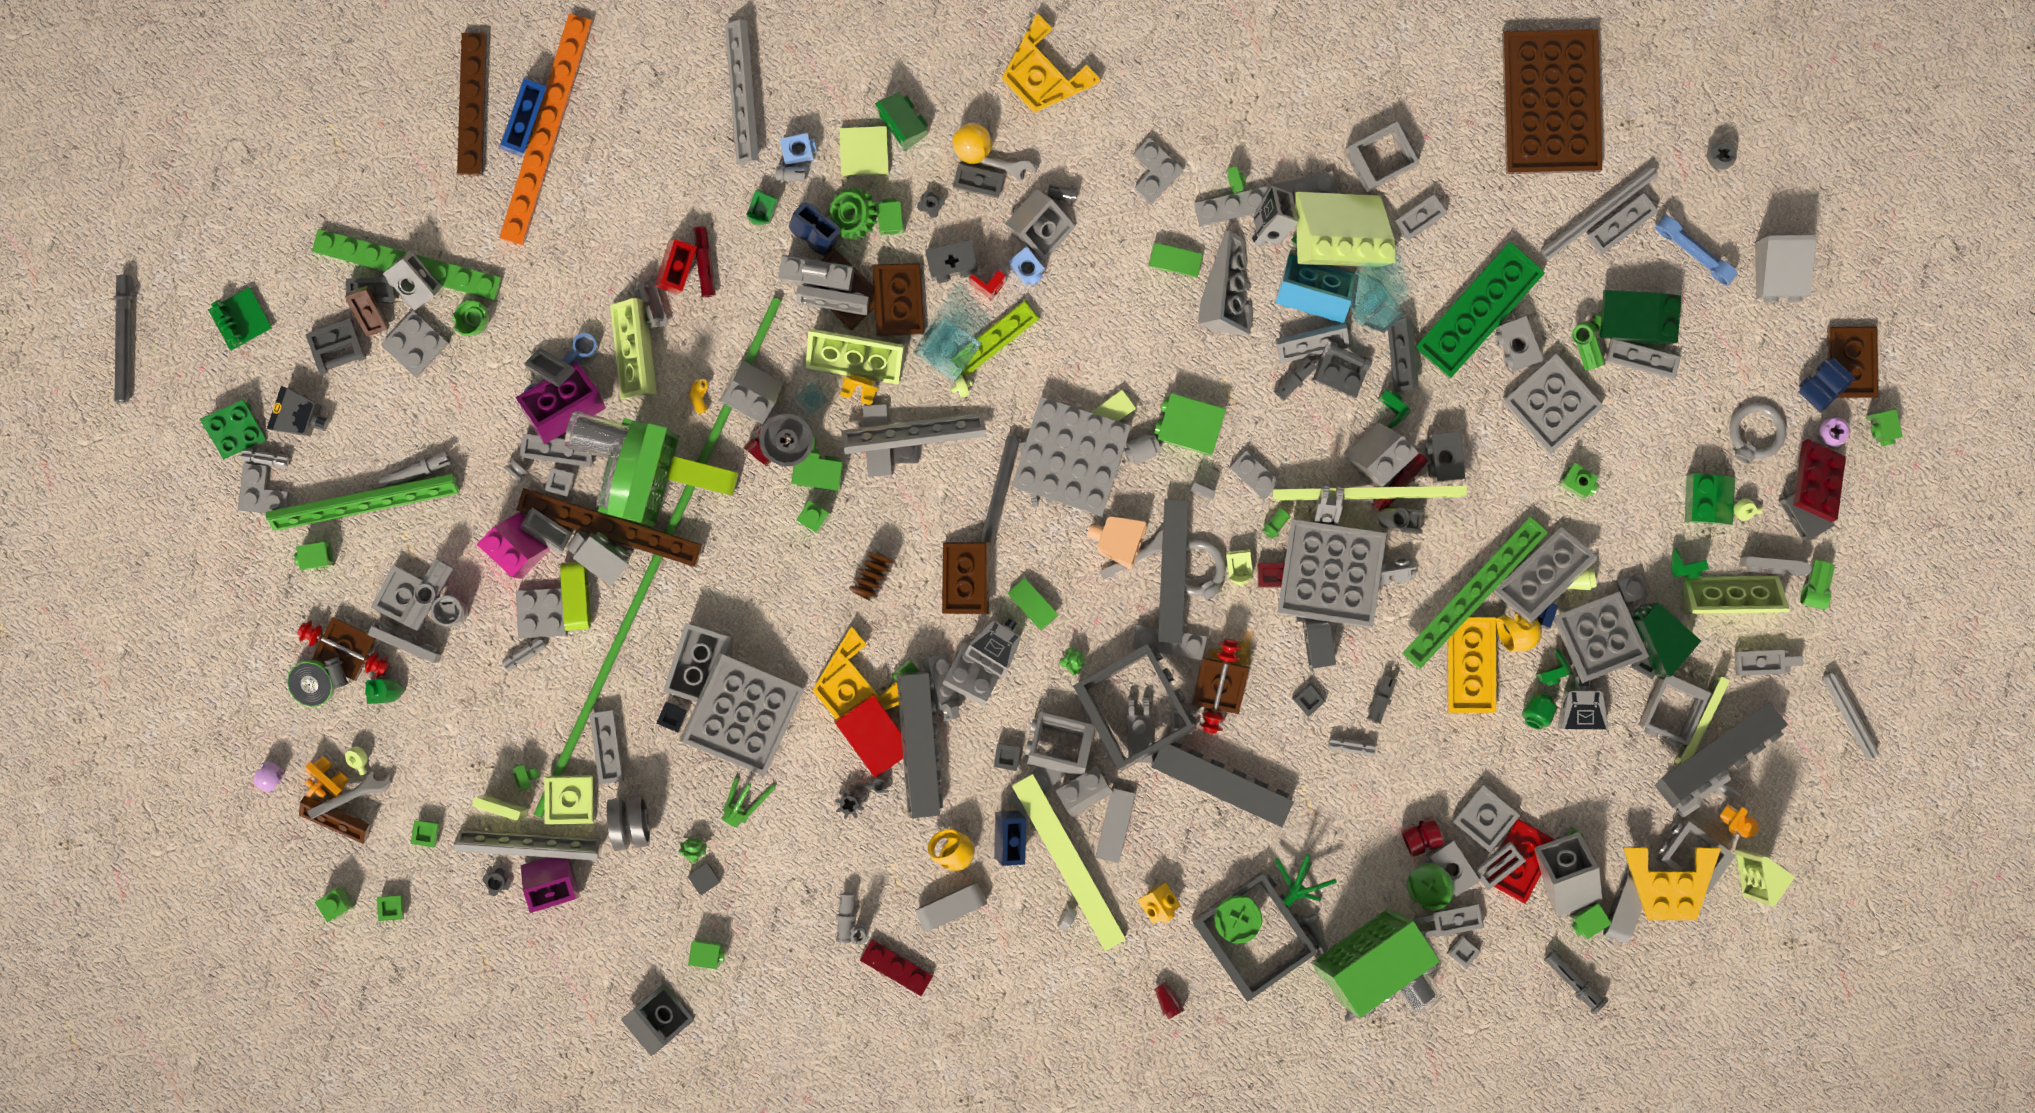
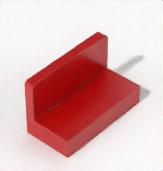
M998 270L986 285L971 274L969 276V283L990 300H993L1006 283V275Z

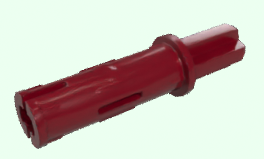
M697 226L693 228L694 243L697 247L695 253L701 297L716 296L710 253L712 248H709L707 228L705 226Z
M1420 453L1417 454L1404 469L1400 470L1398 476L1388 487H1407L1411 481L1416 480L1415 476L1428 463L1427 458ZM1396 498L1377 499L1372 503V506L1380 512L1383 508H1389Z

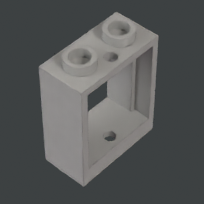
M1398 121L1356 142L1344 151L1366 193L1416 168L1420 163L1418 160L1420 155L1414 146H1410L1407 140L1409 138L1408 132L1403 125H1399ZM1392 134L1408 164L1375 180L1359 150Z
M1674 676L1659 678L1639 726L1644 727V733L1656 738L1658 735L1666 737L1665 742L1673 746L1679 747L1680 744L1688 746L1711 693ZM1666 686L1695 698L1680 735L1650 723Z
M1039 712L1038 719L1032 720L1030 733H1034L1033 740H1028L1025 755H1029L1027 764L1077 776L1083 775L1088 761L1095 726ZM1042 727L1082 737L1076 763L1036 753Z
M1683 820L1676 823L1672 828L1671 833L1673 835L1670 839L1664 841L1657 850L1659 854L1656 859L1672 871H1686L1670 858L1689 831L1711 847H1720L1721 850L1706 894H1708L1736 855L1690 821Z

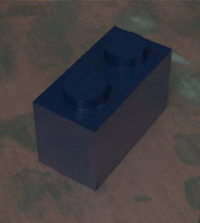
M1019 811L995 812L994 858L1002 866L1025 865L1026 817Z

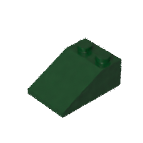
M1603 290L1600 338L1656 345L1678 343L1681 295Z

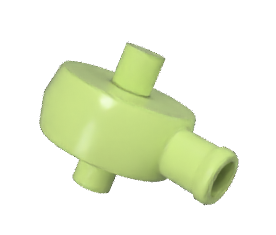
M959 368L952 370L956 386L951 387L952 392L958 391L961 398L970 395L967 387L973 386L971 380L965 382Z
M1745 498L1735 504L1733 511L1738 519L1746 521L1755 514H1761L1762 507H1756L1752 500Z
M357 746L348 749L345 754L347 764L352 768L358 769L360 775L366 774L367 770L364 765L367 763L368 758L365 751Z

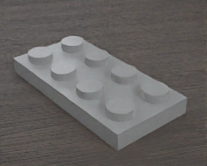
M1560 527L1495 589V594L1531 624L1597 560V555Z

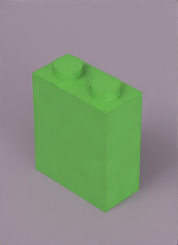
M1173 393L1170 394L1169 399L1164 397L1161 411L1165 412L1162 421H1157L1154 434L1158 435L1157 440L1212 456L1226 409Z

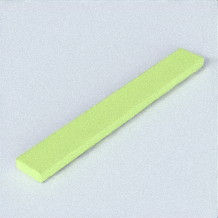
M1467 486L1344 488L1343 499L1465 497L1467 495ZM1330 488L1328 497L1336 498L1337 488ZM1273 489V499L1275 501L1318 500L1319 496L1321 497L1322 489Z
M1033 773L1012 784L1014 791L1104 950L1107 951L1126 940Z

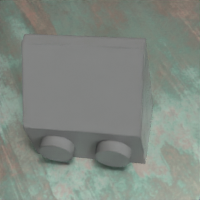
M1038 189L1026 199L1005 223L1012 233L1043 261L1051 255L1076 227L1057 204Z
M741 360L719 402L763 425L777 400L783 383Z

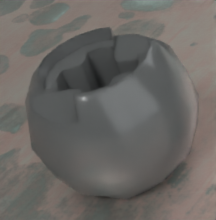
M1728 140L1715 141L1707 151V160L1716 169H1728L1733 166L1737 159V149ZM1721 151H1725L1724 158L1720 159L1718 155Z

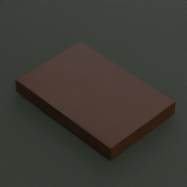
M835 248L821 260L823 262L853 266ZM854 267L855 273L851 293H861L869 297L868 315L875 308L874 288ZM829 309L851 331L867 316Z
M920 263L872 265L876 335L901 336L925 334Z
M1828 327V360L1830 361L1834 358L1855 377L1854 382L1837 398H1878L1877 327Z
M943 542L942 614H989V542Z

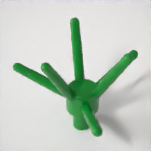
M1309 854L1305 855L1294 882L1291 880L1280 859H1275L1289 885L1287 889L1289 893L1282 900L1288 907L1296 899L1301 900L1302 897L1321 901V897L1309 893L1337 882L1336 879H1332L1312 887L1303 886L1302 883L1312 866V862L1309 861Z

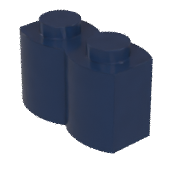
M803 202L794 211L788 226L795 236L807 241L808 245L815 252L824 256L835 246L841 232L836 223L829 218L823 217L820 211L808 202Z
M1834 358L1830 361L1825 359L1817 367L1819 372L1812 378L1808 376L1799 385L1801 388L1798 391L1799 394L1820 413L1855 380V377Z

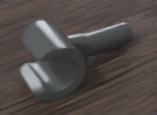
M876 779L873 783L855 784V790L870 789L876 793L886 794L890 790H882V783L889 782V780Z

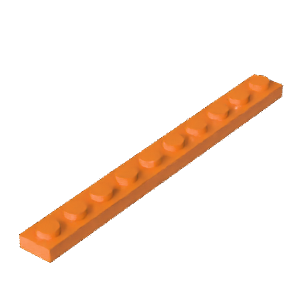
M568 14L546 90L499 236L502 240L524 246L593 21L590 19Z

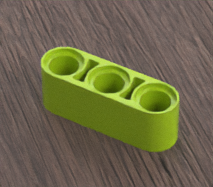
M673 456L667 479L733 496L739 473Z
M577 561L561 562L560 575L565 630L590 629L591 613L588 570Z

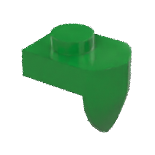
M759 189L755 190L746 213L747 219L756 226L769 224L772 221L779 198Z
M1386 390L1378 400L1396 414L1387 426L1391 429L1405 420L1411 410L1402 402L1403 398L1393 390L1391 392Z
M1673 548L1671 557L1673 577L1688 575V579L1703 576L1702 571L1709 570L1707 560L1683 565L1677 548Z
M1555 648L1558 667L1537 673L1536 676L1539 683H1546L1547 686L1560 683V678L1573 673L1570 663L1558 648Z
M393 679L366 680L365 694L367 704L391 703L399 699L405 692V688Z

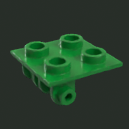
M250 287L223 302H220V300L211 304L212 308L208 309L230 351L272 329Z
M244 399L200 418L202 425L223 460L242 452L245 448L248 449L267 440L251 413L252 407L250 403H245Z

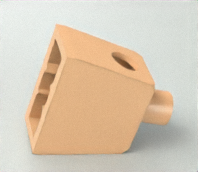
M1108 517L1104 527L1092 523L1087 537L1099 540L1097 549L1100 554L1129 569H1133L1147 530V525L1143 521Z

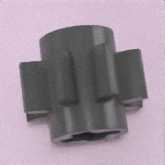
M855 790L851 792V795H847L845 791H842L844 798L842 800L835 799V802L840 803V808L836 812L843 811L845 813L844 819L849 814L857 818L856 810H864V807L859 805V801L863 799V796L857 798ZM846 798L856 802L853 806L854 810L851 811L850 808L845 809Z

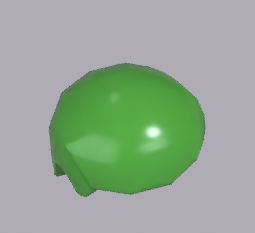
M476 300L462 302L452 315L455 323L454 330L464 336H476L484 332L489 322V315L485 305Z

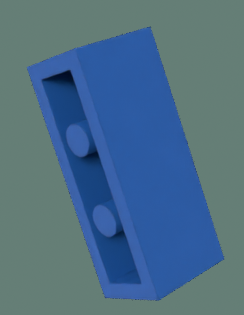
M525 78L522 80L499 149L522 157L546 86Z

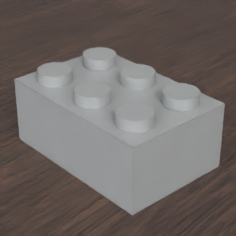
M685 623L663 692L697 702L719 652L728 656L734 637Z

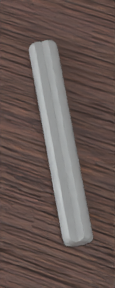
M1835 672L1828 673L1823 677V680L1864 756L1867 759L1879 755V751Z

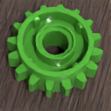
M850 187L849 190L842 189L841 194L835 195L834 201L830 203L831 208L828 215L840 228L841 237L857 240L858 237L865 238L866 233L872 232V227L874 224H877L876 219L879 214L876 209L877 202L872 200L873 195L866 193V190ZM855 209V216L852 218V211Z

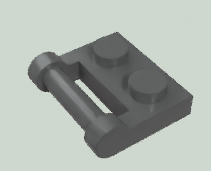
M351 318L305 334L317 369L321 375L328 373V370L346 363L366 359L365 351ZM352 345L354 349L352 352L324 361L322 356Z
M1329 341L1325 346L1312 380L1351 398H1357L1365 375L1372 365V359L1366 356L1360 357L1338 347L1337 343ZM1335 355L1357 365V371L1354 372L1332 362V356Z

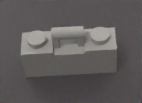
M782 255L778 278L781 282L803 286L814 285L821 289H837L841 292L851 293L855 269L853 266Z

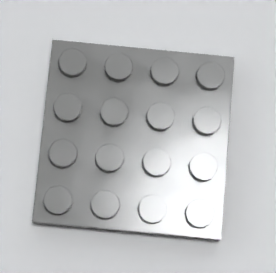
M1040 397L1011 488L1102 517L1131 426Z
M1291 519L1277 614L1373 628L1387 533Z
M719 652L679 741L765 776L804 692V688Z

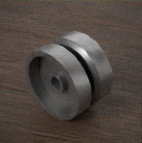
M782 413L774 415L764 423L759 434V443L765 457L774 464L784 467L795 466L804 461L810 454L813 445V435L808 424L799 416ZM788 435L790 442L784 444L781 442V437Z
M643 794L629 796L627 806L621 797L608 799L607 824L614 851L628 849L631 841L636 848L650 846V822Z

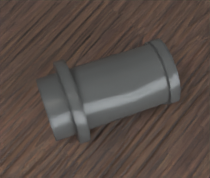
M1049 185L1048 197L1054 200L1068 201V204L1076 203L1078 188H1074V185H1071V187Z
M339 657L325 661L326 666H324L325 669H328L334 689L349 684L341 665L343 660L340 661Z

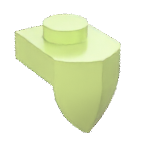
M1250 549L1226 552L1231 582L1241 586L1250 582L1253 578Z

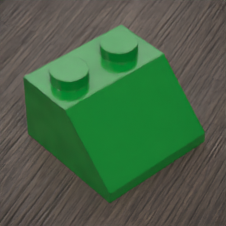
M898 92L875 103L877 114L905 151L928 135L926 129L928 127L927 122L921 114L916 116L912 110L915 106L907 95L903 97Z
M1712 474L1686 475L1684 523L1733 525L1735 478Z

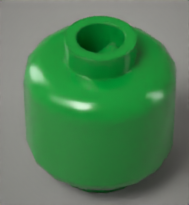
M1539 693V695L1528 697L1522 711V717L1525 719L1526 725L1537 730L1550 726L1557 711V706L1552 701L1553 698L1550 695Z

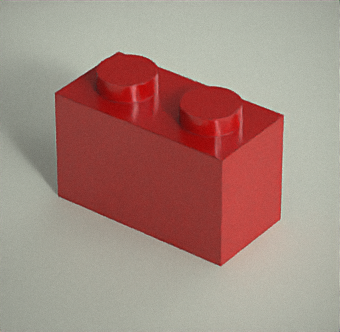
M677 239L669 241L654 287L673 294L683 292L697 247Z

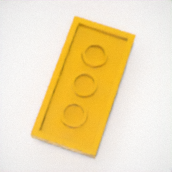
M1469 617L1447 640V713H1496V617Z

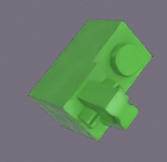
M813 435L811 452L804 461L793 467L791 484L840 492L844 463L839 462V457L825 456V460L821 459L820 449L815 448L817 436Z

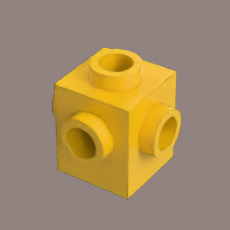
M1166 882L1150 889L1137 900L1152 924L1161 920L1163 923L1171 920L1176 916L1174 911L1181 906Z

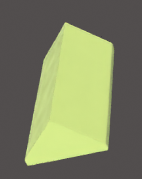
M638 298L610 305L621 399L657 395L649 325L646 324L649 321L645 310L646 303H643V300Z
M809 328L805 368L847 376L851 373L870 380L899 385L905 347L901 344Z
M1779 576L1695 577L1691 579L1684 577L1683 579L1684 614L1789 612V605Z
M1741 849L1735 850L1743 897L1768 906H1775L1795 877L1766 856Z

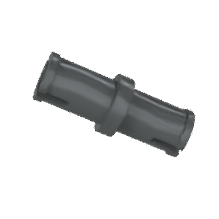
M1307 357L1293 372L1290 371L1287 374L1288 377L1273 391L1283 402L1297 387H1301L1303 385L1302 382L1317 369L1316 365L1313 362L1311 363V360Z
M1387 675L1382 676L1377 694H1374L1372 697L1374 701L1366 718L1380 725L1387 705L1391 704L1390 697L1398 681Z

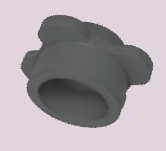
M926 190L924 198L921 202H918L917 208L919 211L929 214L931 218H936L941 206L945 205V199L934 195L932 190Z
M497 868L494 873L483 876V883L486 884L489 890L488 893L491 896H496L499 891L508 890L511 886L510 881L504 876L505 871L502 868Z

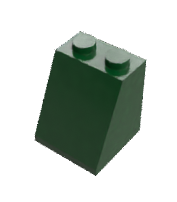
M1648 603L1645 606L1642 604L1633 613V622L1649 655L1647 659L1655 672V676L1657 678L1671 677L1701 643V640L1660 603Z

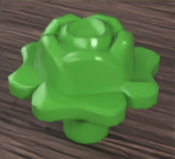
M1075 646L1067 648L1065 658L1060 659V665L1066 667L1072 675L1080 674L1081 668H1083L1086 662L1083 653L1078 652Z
M689 837L685 842L680 843L679 854H684V857L688 858L690 862H696L700 855H706L707 844L702 843V840L699 838Z

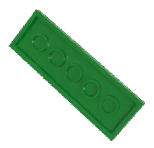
M1508 242L1415 346V349L1446 377L1451 379L1545 272L1512 242Z

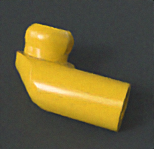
M703 378L694 381L688 395L698 415L708 410L703 398L709 384Z

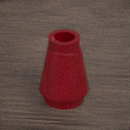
M1167 982L1154 989L1163 1016L1166 1015L1168 1020L1185 1011L1182 1006L1184 1003L1168 986Z

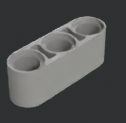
M1626 871L1623 875L1609 912L1608 919L1612 924L1603 930L1604 936L1628 944L1642 911V905L1630 871Z
M977 881L917 908L915 912L924 932H928L986 905L987 901Z

